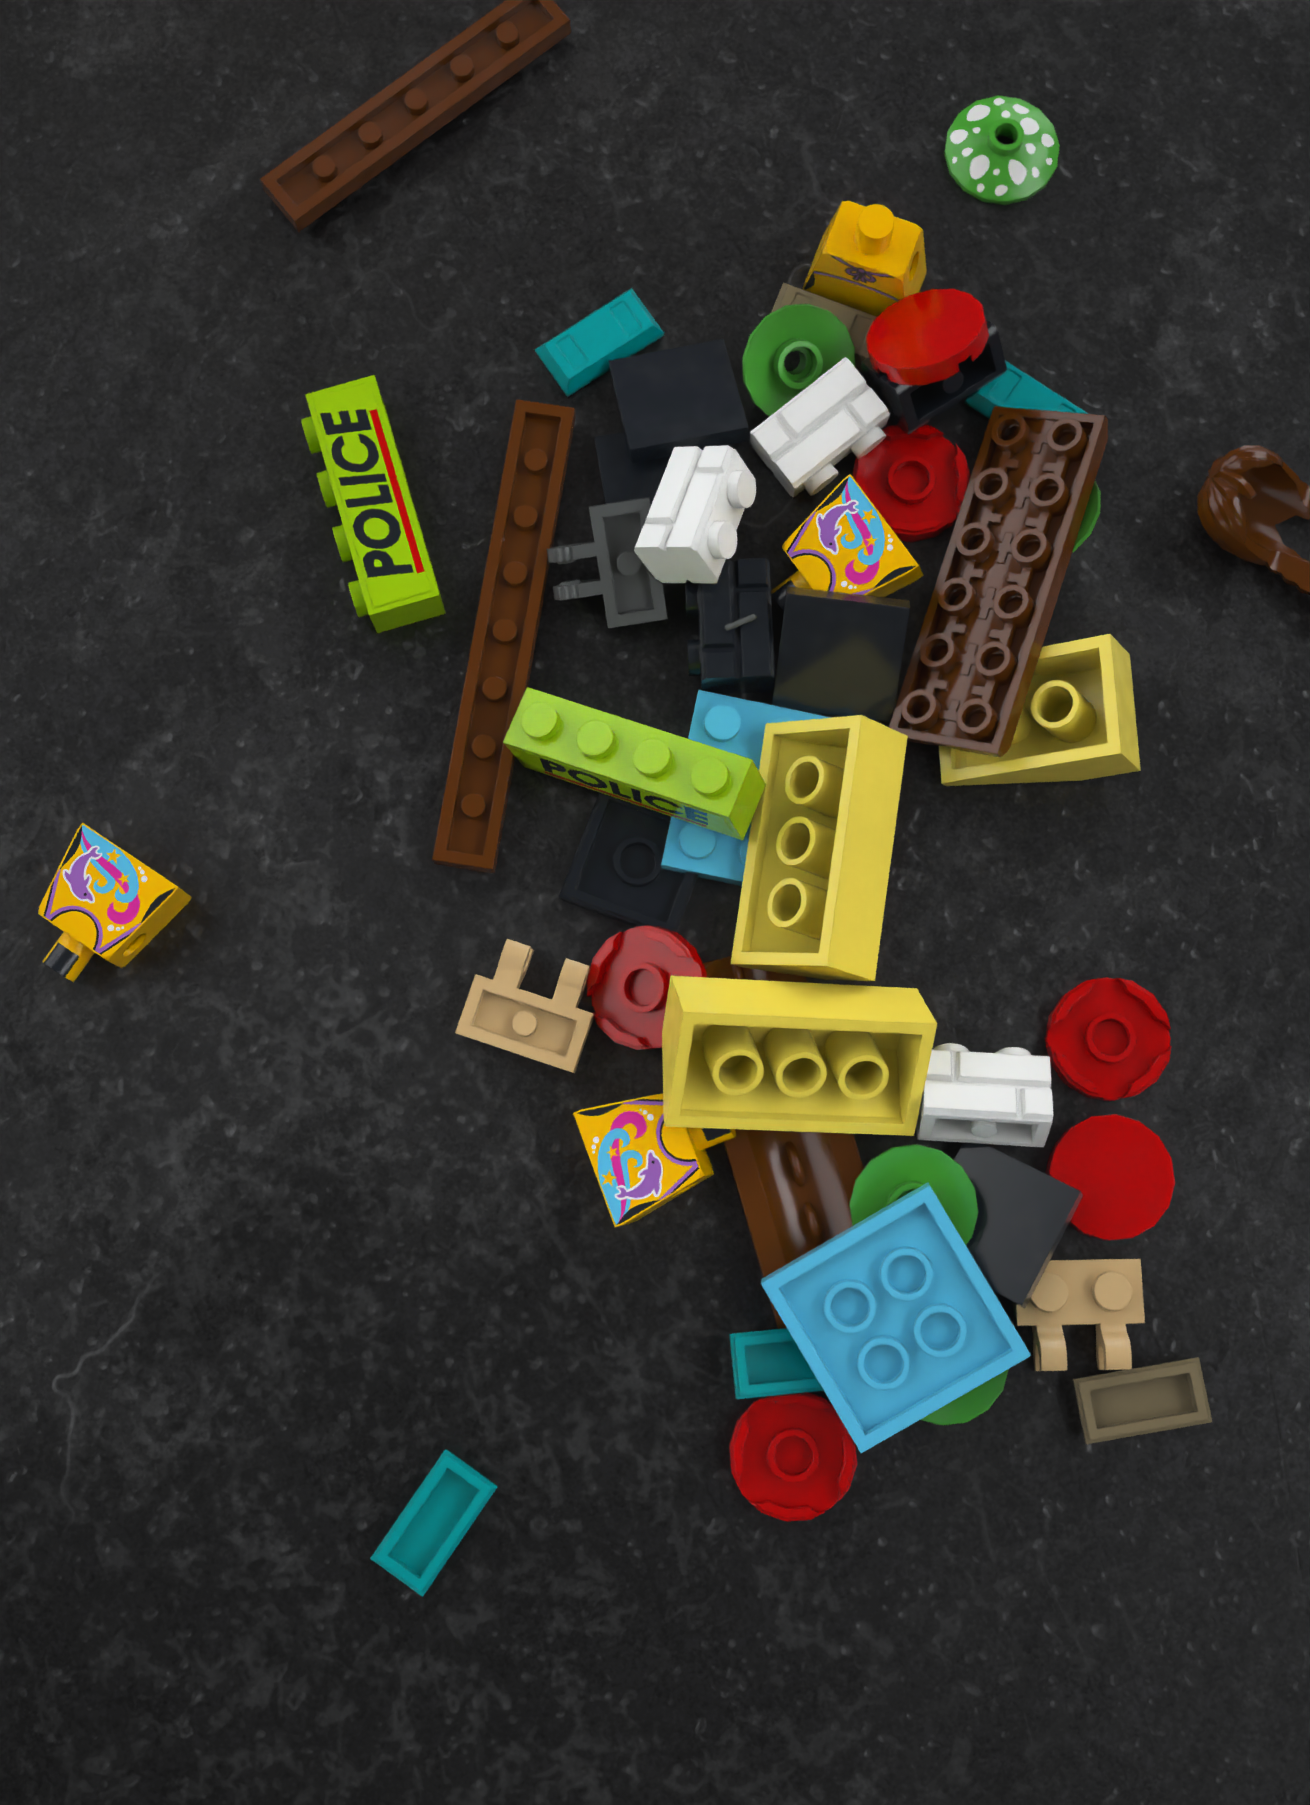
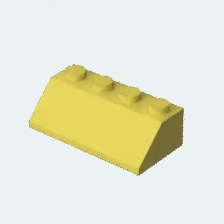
M863 715L765 724L759 772L766 786L751 820L731 957L732 965L824 980L875 981L907 735Z
M670 976L662 1030L663 1118L665 1127L914 1136L937 1022L917 988Z

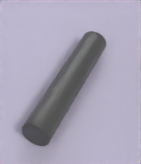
M751 614L727 624L725 629L729 631L756 619L757 615Z

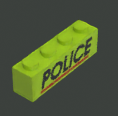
M375 375L305 394L311 416L301 419L311 453L314 454L322 451L327 470L318 472L317 478L327 508L337 505L343 525L333 527L332 530L342 562L353 560L359 580L349 582L348 585L358 617L369 615L376 632L381 633L446 614Z
M529 687L525 690L503 741L525 768L740 840H744L766 786L752 759Z

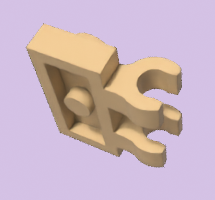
M507 939L493 980L475 974L455 1033L575 1073L594 1018L593 1013L578 1008L587 985L586 980L590 966L566 958L553 998L549 999L519 989L529 967L534 949H531V946Z
M1141 1259L1049 1261L1026 1308L1024 1309L1012 1302L1013 1325L1032 1326L1034 1371H1067V1350L1062 1325H1095L1098 1370L1132 1369L1131 1345L1126 1324L1145 1323Z

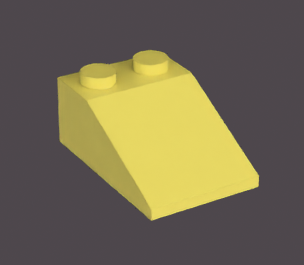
M1111 634L1043 646L1008 752L1000 758L939 746L941 783L945 786L1082 781L1141 771L1130 654Z

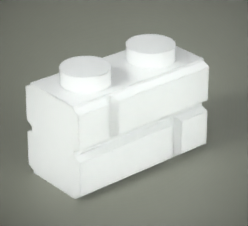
M845 357L750 432V444L767 467L772 470L774 476L790 496L794 498L804 489L812 496L837 477L839 472L834 465L853 452L860 459L884 440L886 435L881 428L887 424L890 413L873 389L867 385L865 379L851 361Z
M729 445L705 446L704 450L698 446L674 447L634 549V552L654 578L660 582L686 583L689 580L692 583L717 584L725 560L734 555L737 547L736 531L745 508H749L753 504L756 496V479L736 449Z
M955 1043L941 1044L935 1047L931 1052L916 1124L917 1140L1044 1147L1053 1120L1050 1057L1031 1055L1028 1050L1019 1047L1003 1048L996 1053L969 1052L963 1045Z

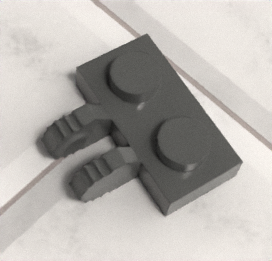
M649 497L588 506L594 541L547 549L549 563L567 564L576 562L577 559L596 556L600 579L583 581L575 579L561 582L553 587L555 600H567L602 594L608 628L668 619L662 582L654 578L634 552L651 507Z

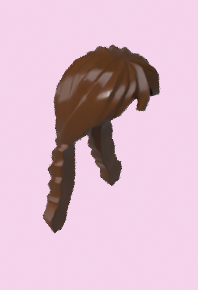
M1245 445L1230 450L1226 455L1219 457L1212 463V467L1208 470L1209 475L1206 477V481L1203 483L1197 496V510L1202 526L1222 549L1236 555L1238 558L1257 565L1267 566L1270 572L1281 575L1286 584L1296 586L1299 592L1310 595V562L1303 559L1295 550L1283 544L1282 538L1275 526L1294 516L1310 519V486L1306 482L1301 481L1299 476L1283 462V459L1278 454L1260 445Z

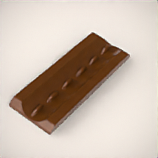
M993 407L889 728L907 735V741L944 746L1000 758L1010 749L1107 444L1108 419L1105 415Z
M732 956L703 963L707 978L807 983L804 976L732 965ZM735 1129L736 1137L723 1142L763 1278L852 1227L849 1203L855 1180L864 1169L853 1134ZM770 1300L778 1329L787 1328Z

